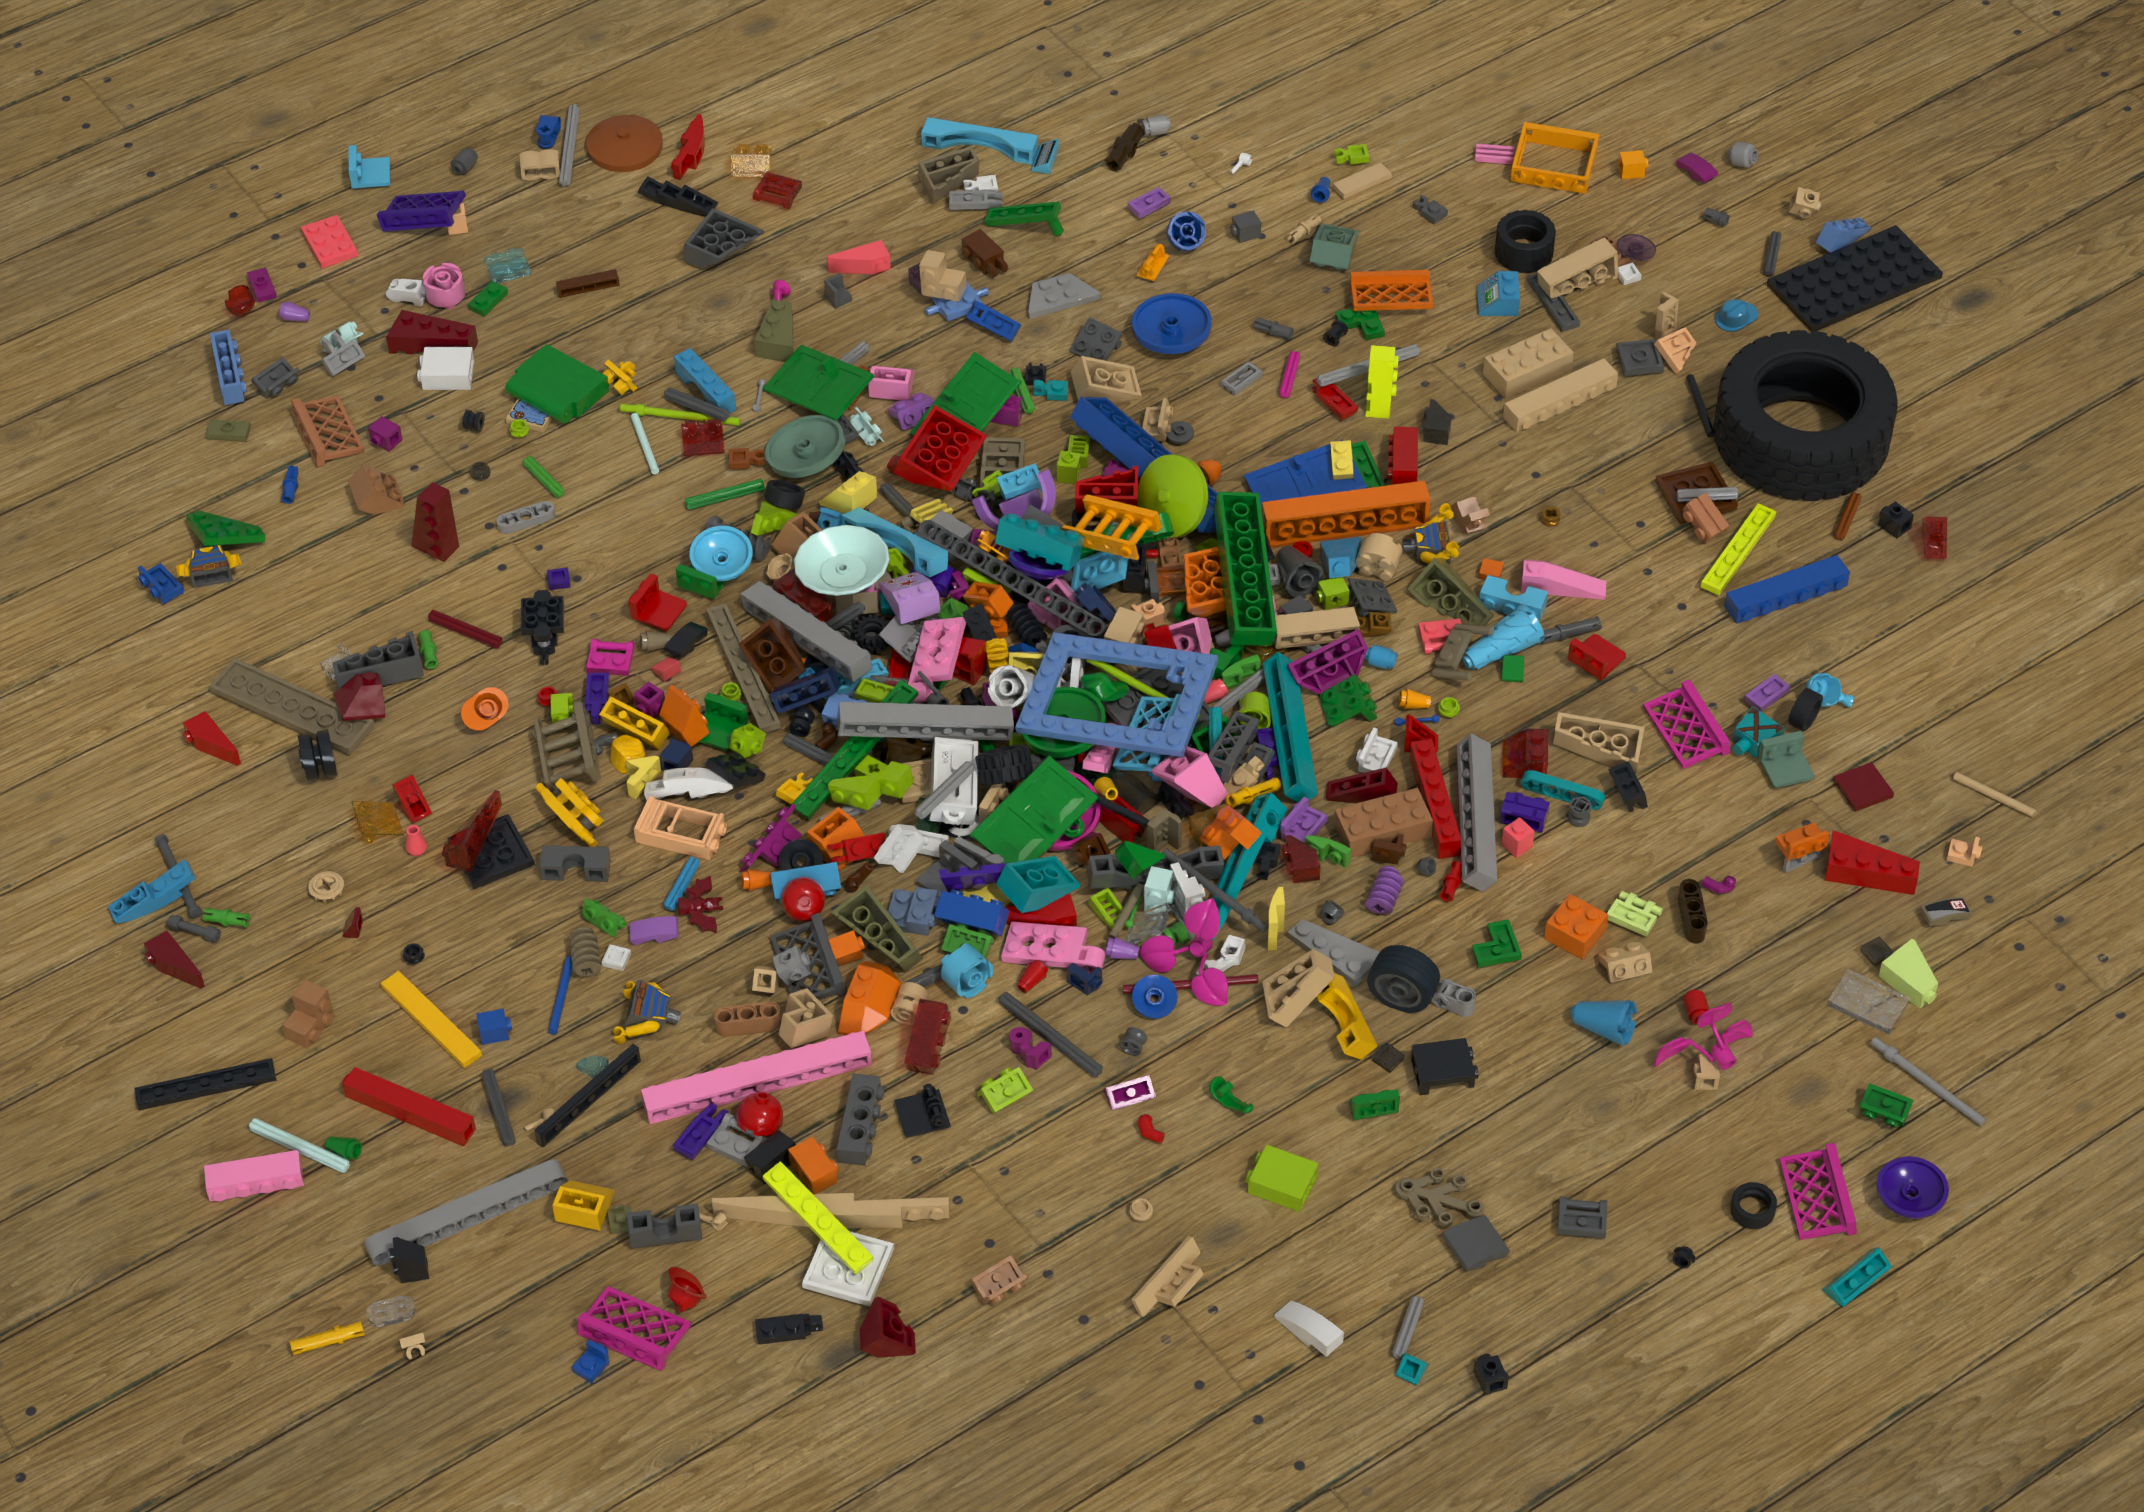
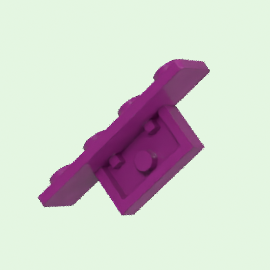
M795 804L790 805L788 808L784 806L776 816L779 819L776 823L772 821L765 829L766 836L764 838L761 836L755 842L753 853L749 851L741 860L743 866L740 868L741 872L747 870L759 854L775 868L779 865V855L784 846L802 836L800 832L785 821L795 809Z

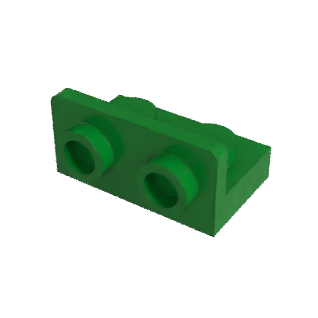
M1398 1089L1383 1090L1372 1094H1360L1349 1099L1353 1120L1399 1112L1400 1094Z

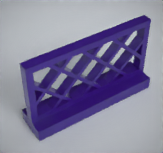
M465 191L395 196L386 210L377 213V218L382 231L450 227L454 224L452 216L466 194Z

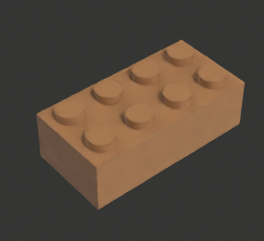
M1418 788L1337 808L1334 813V827L1342 844L1351 849L1352 858L1373 852L1375 840L1397 844L1399 835H1404L1403 843L1406 844L1432 837L1433 819Z

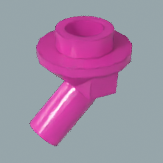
M776 280L773 283L771 292L775 300L782 301V297L790 295L791 289L787 282Z

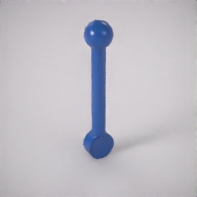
M1438 715L1416 718L1420 722L1432 721L1437 723L1440 720ZM1400 717L1395 719V725L1398 727L1406 724V719Z

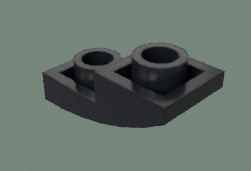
M694 622L687 623L672 636L665 645L664 651L672 653L676 657L687 655L694 651L695 642L707 636L708 628Z

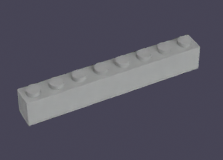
M758 581L741 593L744 610L764 623L769 619L780 620L796 645L829 667L833 666L836 672L851 682H855L872 670L871 655L866 649L860 648L852 640L842 636L839 631L833 630L825 622H821L810 612H806L798 604L788 600L783 594L780 595L771 586Z
M839 702L837 712L838 736L1011 740L1014 729L1012 707Z
M1471 733L1457 743L1462 881L1483 892L1497 882L1491 744Z

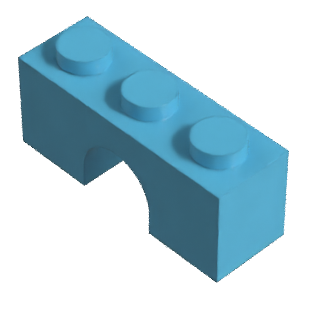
M1490 575L1487 576L1480 592V600L1488 610L1509 615L1516 607L1523 604L1529 608L1525 612L1528 615L1534 613L1540 622L1547 606L1548 591L1528 586L1524 594L1511 595L1507 592L1508 580Z

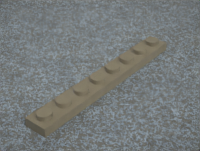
M724 603L707 608L706 613L757 728L765 733L780 729V721L759 674L738 645L743 639L727 604Z

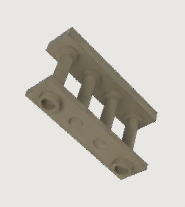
M582 701L574 704L575 713L571 717L543 726L538 717L533 718L535 727L532 728V731L538 742L543 770L541 782L552 793L556 790L555 783L560 778L567 780L585 773V775L589 774L593 782L601 779L590 715ZM575 724L578 726L575 733L547 742V734ZM578 740L581 742V746H578L579 749L550 759V750ZM579 757L584 758V762L580 766L553 775L552 767Z

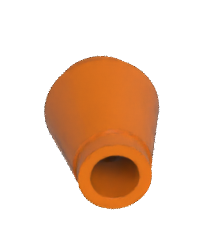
M751 869L741 872L742 889L751 891L772 885L770 877L772 872Z

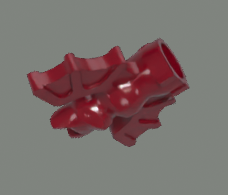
M711 876L702 880L696 879L693 887L686 888V894L689 896L688 899L684 897L678 898L679 916L689 914L691 916L689 920L690 925L695 924L699 926L701 932L712 931L717 933L715 917H708L702 913L704 911L723 910V906H720L718 903L722 901V897L701 898L703 894L712 890Z

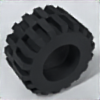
M1026 745L995 748L981 752L975 757L980 783L985 785H996L1027 778L1034 771L1029 746Z

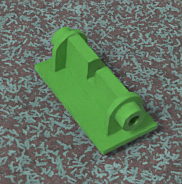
M585 898L581 917L615 938L617 930L619 928L623 929L627 924L623 916H619L615 912L610 913V909L600 904L598 900Z

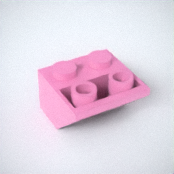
M883 366L871 367L870 372L875 377L868 384L869 397L905 401L910 399L916 370Z

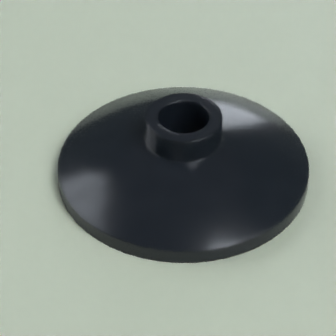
M805 839L789 842L784 846L779 855L781 871L823 864V856L820 849L813 842ZM801 857L806 860L803 866H799L797 860Z

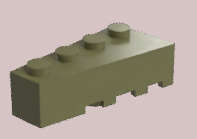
M865 885L831 912L839 922L851 931L854 930L856 935L861 936L864 941L903 971L907 972L923 959L868 885Z

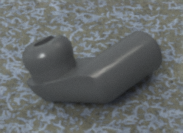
M617 732L600 735L594 740L597 754L603 753L602 746L612 744L613 740L617 738Z

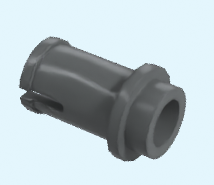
M1709 207L1706 208L1705 215L1703 216L1704 220L1718 223L1720 227L1726 226L1730 218L1727 212L1724 211L1722 213Z

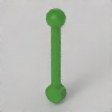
M1140 895L1129 919L1125 922L1127 928H1131L1134 925L1133 918L1142 895Z

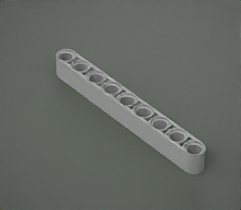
M548 1160L375 1233L365 1240L364 1246L373 1264L383 1265L391 1262L389 1248L393 1247L392 1238L398 1237L426 1247L559 1190L561 1185L568 1182V1178L558 1160Z

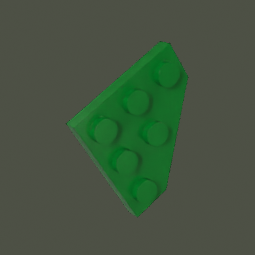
M195 511L194 513L187 514V523L204 546L265 542V533L259 526L204 511Z

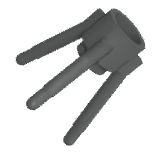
M918 671L919 676L933 691L928 696V704L949 705V700L941 694V691L936 689L922 671ZM913 701L911 704H921V703H918V702H914V701Z

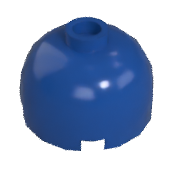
M1180 212L1171 218L1167 225L1166 235L1168 241L1174 248L1181 251L1196 249L1203 243L1206 237L1205 223L1194 212Z

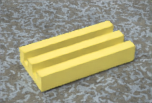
M936 499L912 509L910 516L921 524L925 520L932 519L937 514L936 512L941 510L952 515L953 509L951 507L947 508V504H941V500Z

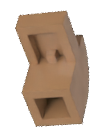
M1475 496L1456 502L1451 506L1455 520L1464 533L1468 534L1486 528L1484 519L1490 516L1488 508L1480 510Z

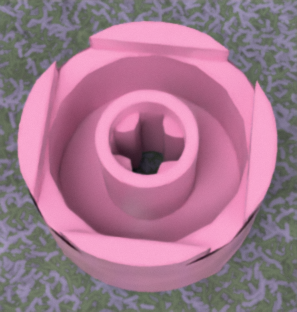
M441 263V266L435 267L433 265L424 272L423 282L429 304L450 310L462 301L465 296L463 275L458 266L451 263Z

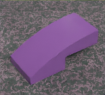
M676 916L654 917L630 923V941L634 946L653 939L658 943H662L679 937L678 919Z

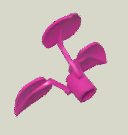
M1210 898L1194 904L1185 913L1184 921L1186 928L1191 933H1196V939L1191 941L1190 945L1174 950V942L1170 937L1158 935L1150 938L1142 945L1140 957L1151 969L1163 973L1170 971L1175 966L1176 957L1174 954L1190 950L1194 956H1201L1202 959L1198 970L1200 975L1194 977L1191 982L1193 993L1204 1003L1220 1006L1228 1003L1227 978L1217 968H1207L1203 972L1205 960L1208 958L1207 952L1212 949L1213 945L1211 939L1218 934L1220 928L1218 907L1214 898Z
M1731 1003L1722 1004L1704 1012L1697 1020V1025L1700 1028L1710 1024L1717 1039V1044L1711 1048L1712 1054L1691 1039L1685 1040L1684 1037H1680L1665 1044L1658 1051L1654 1065L1657 1068L1664 1060L1681 1052L1690 1044L1707 1056L1711 1062L1716 1061L1721 1070H1726L1737 1062L1728 1043L1741 1038L1753 1037L1752 1027L1747 1020H1742L1731 1025L1725 1030V1033L1719 1035L1715 1022L1726 1017L1733 1008Z

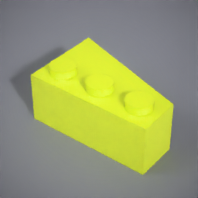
M1371 345L1365 417L1390 419L1392 396L1396 397L1397 384H1393V382H1397L1398 370H1394V368H1398L1399 356H1395L1396 347Z

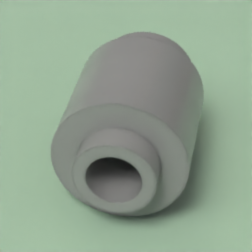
M1163 114L1142 120L1144 135L1151 137L1168 133V129H1171L1169 117L1166 118Z

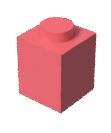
M1519 817L1503 828L1501 845L1517 858L1533 847L1535 831Z

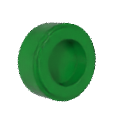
M1179 601L1174 608L1173 619L1176 622L1186 621L1189 612H1187V603Z

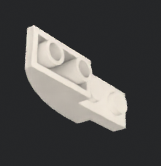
M676 768L665 770L663 779L647 782L644 795L646 800H648L649 796L660 800L665 796L682 795L689 791L691 798H704L713 793H726L733 789L734 785L707 768Z

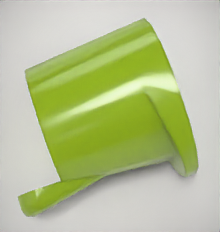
M1250 692L1239 699L1240 710L1237 712L1260 719L1258 729L1269 728L1271 722L1270 704L1266 695L1260 692ZM1237 720V723L1239 725L1248 724Z

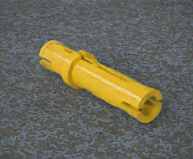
M1274 777L1251 787H1242L1239 791L1228 794L1226 796V803L1232 808L1243 803L1249 804L1253 802L1256 796L1279 791L1281 789V782L1278 778Z
M361 1321L341 1327L337 1325L334 1326V1329L290 1340V1345L294 1356L335 1343L340 1345L346 1340L365 1336Z

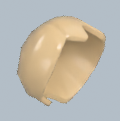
M788 553L772 558L766 572L770 580L777 584H786L792 581L796 576L794 558Z

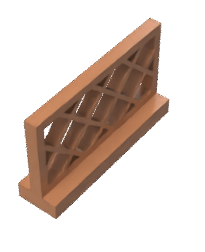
M339 396L308 402H301L300 398L292 399L291 415L317 467L325 466V460L364 453V447ZM330 404H336L337 407L335 409H331L326 406ZM314 408L317 409L316 413L307 411V409ZM323 411L331 415L327 418L320 414ZM337 416L342 418L343 421L340 423L333 420V418ZM315 420H318L323 422L324 424L322 426H319L314 424ZM328 425H332L337 428L335 431L327 429L326 427ZM343 429L350 433L348 434V436H346L339 432ZM324 433L329 435L330 438L327 440L320 437V435ZM335 438H338L340 440H343L342 444H338L336 442H333V440ZM349 442L357 447L349 448L346 445ZM330 446L337 450L333 452H327L326 449Z

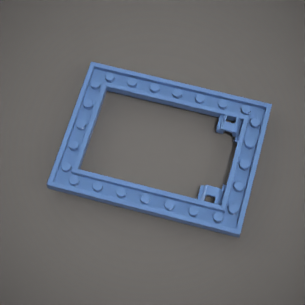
M1054 632L1016 724V733L1183 757L1217 667L1218 655ZM1068 657L1168 670L1167 680L1184 686L1174 715L1170 716L1169 720L1165 719L1164 724L1159 723L1157 718H1150L1146 729L1046 715V712ZM1177 672H1182V676L1177 675Z

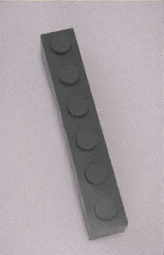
M1220 846L1198 847L1178 855L1179 858L1207 879H1218L1221 877L1224 861ZM1112 854L1089 856L1086 869L1090 889L1133 886L1137 883L1145 885L1150 872L1148 870L1132 880L1117 856ZM1165 858L1155 867L1170 870V864L1173 863Z

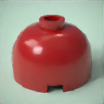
M806 876L788 881L783 887L780 896L785 913L792 919L801 922L812 920L811 915L820 914L825 905V892L821 885L813 878Z
M766 1092L753 1093L741 1101L737 1111L736 1122L741 1130L745 1132L746 1129L752 1130L753 1135H772L778 1131L779 1127H782L783 1109L780 1102L774 1096Z

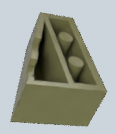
M772 299L755 338L756 357L786 362L794 353L791 302Z

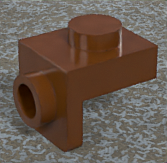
M1399 835L1397 844L1375 840L1372 860L1398 865L1400 856L1404 857L1407 844L1403 843L1404 835Z

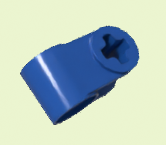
M540 115L536 132L539 135L538 146L541 149H550L555 145L561 129L560 117Z

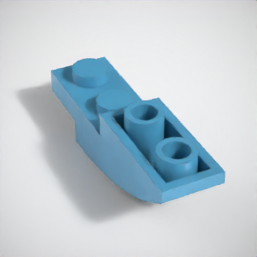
M185 859L150 884L143 881L110 904L108 907L114 921L119 924L137 919L159 910L183 895L181 889L196 879L190 863Z

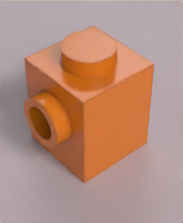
M854 930L828 939L839 967L864 958L862 950L865 949L864 942L861 936H856Z

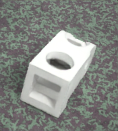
M394 279L386 291V296L393 302H413L414 306L422 307L426 299L423 280Z

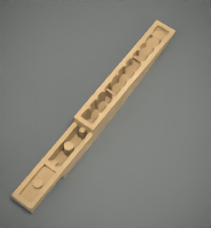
M854 1193L813 1194L845 1228H902V1220L916 1221L919 1219L940 1220L950 1218L949 1197L855 1201ZM779 1196L712 1198L714 1215L721 1212L726 1217L734 1219L808 1226Z

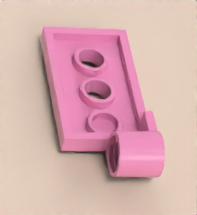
M963 617L924 621L908 685L916 689L919 694L914 702L928 703V696L933 693L919 676L918 671H922L931 683L952 680L966 625Z
M1011 922L1001 958L1002 962L1029 964V962H1033L1036 959L1045 966L1065 968L1074 963L1091 974L1097 967L1102 969L1106 954L1098 947L1085 946L1088 936L1087 928ZM1028 941L1034 942L1030 946H1024V943ZM1049 943H1055L1051 948L1045 947Z

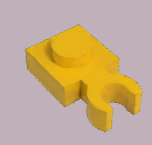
M799 773L796 781L790 778L777 789L776 796L792 805L813 781V778L804 781V773Z

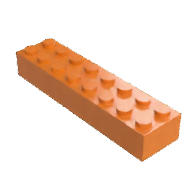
M1425 481L1262 502L1263 526L1271 548L1293 545L1298 541L1311 543L1370 535L1372 533L1414 529L1416 526L1429 521L1430 496Z

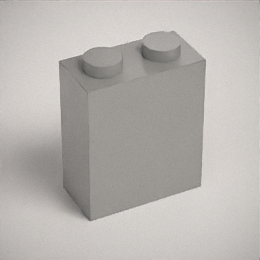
M941 510L930 519L971 543L973 529L968 524L957 520L953 515ZM934 528L929 530L928 535L933 533ZM919 530L915 533V535L925 539L920 535ZM951 537L945 540L944 545L950 542ZM967 547L962 549L961 554L967 549ZM948 553V565H950L956 557Z

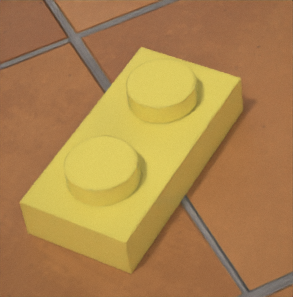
M1351 440L1330 442L1333 480L1354 478Z

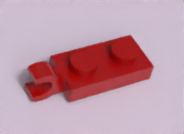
M1317 378L1312 380L1315 384L1312 390L1317 394L1316 397L1342 421L1358 412V406L1333 383L1320 387L1316 381Z

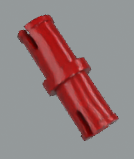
M1453 861L1449 873L1444 877V886L1439 896L1445 902L1453 901L1456 889L1461 885V861Z

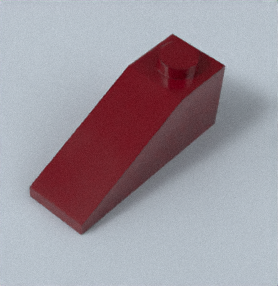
M1387 767L1328 781L1326 799L1327 801L1360 803L1397 793L1398 783Z
M168 931L144 943L146 950L144 957L150 966L153 964L159 972L200 989L205 987L200 971Z

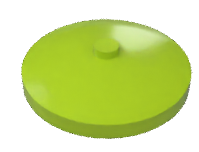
M1164 455L1155 459L1148 465L1140 479L1138 507L1157 511L1158 513H1168L1174 530V534L1171 537L1179 538L1186 536L1197 528L1205 515L1208 505V487L1203 472L1193 460L1182 455Z

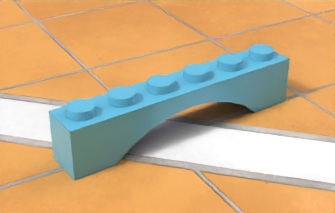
M927 117L921 132L922 147L941 150L956 145H981L1004 153L1014 162L1032 165L1038 152V135L929 117Z
M860 507L841 515V526L864 527L878 534L887 546L897 548L901 553L905 554L913 563L916 571L932 577L947 570V550Z

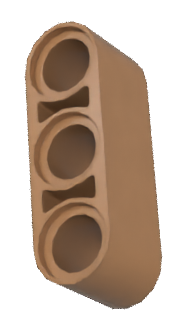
M771 1001L721 1007L714 1013L715 1029L723 1037L775 1031L781 1025L780 1007L777 1003Z

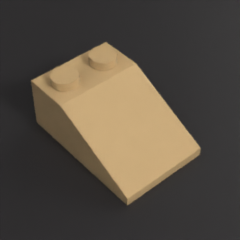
M1081 356L1071 370L1078 401L1080 397H1106L1113 403L1140 399L1142 396L1134 366Z

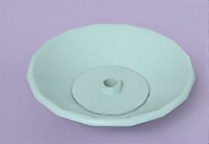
M851 525L828 527L811 535L799 546L794 558L795 574L804 586L817 593L834 596L853 594L872 586L883 576L890 558L888 546L878 534L864 527Z

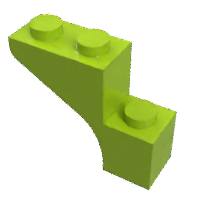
M891 761L886 768L878 773L834 779L830 781L828 787L832 801L869 810L882 794L901 799L914 783L909 765Z

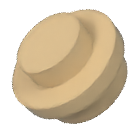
M1139 1198L1130 1205L1129 1213L1136 1221H1146L1151 1218L1153 1207L1148 1200Z

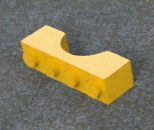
M1334 973L1333 980L1316 997L1320 1003L1325 1005L1334 1014L1340 1024L1341 1033L1336 1037L1344 1054L1363 1060L1377 1047V1043L1344 977Z

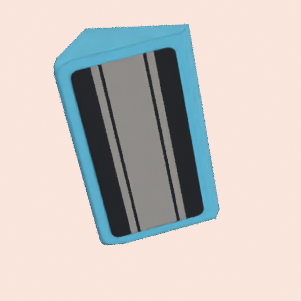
M1059 139L1040 145L1031 171L1045 174L1051 173L1059 152Z

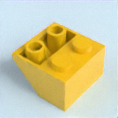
M569 1180L559 1187L552 1207L555 1221L600 1231L615 1190Z

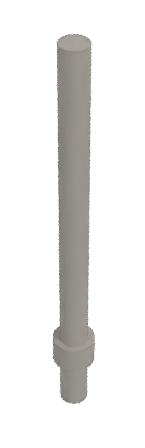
M1877 1037L1872 1039L1870 1044L1884 1054L1883 1057L1888 1061H1894L1979 1126L1985 1123L1986 1119L1902 1057L1893 1046L1889 1047Z

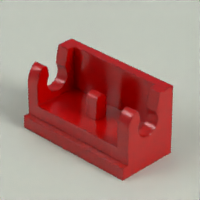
M1117 796L1116 799L1111 800L1141 815L1137 810H1135L1131 805L1124 801L1120 796ZM1101 806L1099 822L1123 842L1133 843L1136 833L1139 838L1142 837L1145 827Z

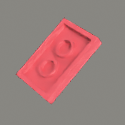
M338 215L301 227L302 234L321 268L359 256L358 250Z

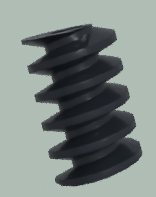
M1019 603L1010 608L1007 612L1006 620L1021 643L1036 648L1035 645L1037 643L1046 641L1047 634L1042 626H1040L1039 621L1036 620L1032 610L1028 608V604Z

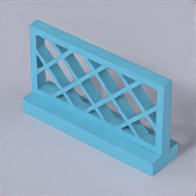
M1176 694L1175 698L1142 696L1129 727L1137 728L1138 724L1144 720H1147L1149 723L1148 718L1158 711L1161 716L1157 717L1159 723L1165 719L1169 720V717L1174 715L1181 694ZM1146 704H1155V707L1144 713ZM1168 705H1172L1170 710L1163 714L1161 710ZM1146 724L1145 726H1143V727H1141V728H1142V729H1146L1147 726H1148V724ZM1120 748L1113 767L1116 770L1151 772L1154 767L1170 755L1142 752L1135 756L1134 752L1137 750ZM1132 754V756L1134 757L1133 759L1126 763H1122L1124 758ZM1150 755L1148 764L1139 763L1141 760L1145 759Z

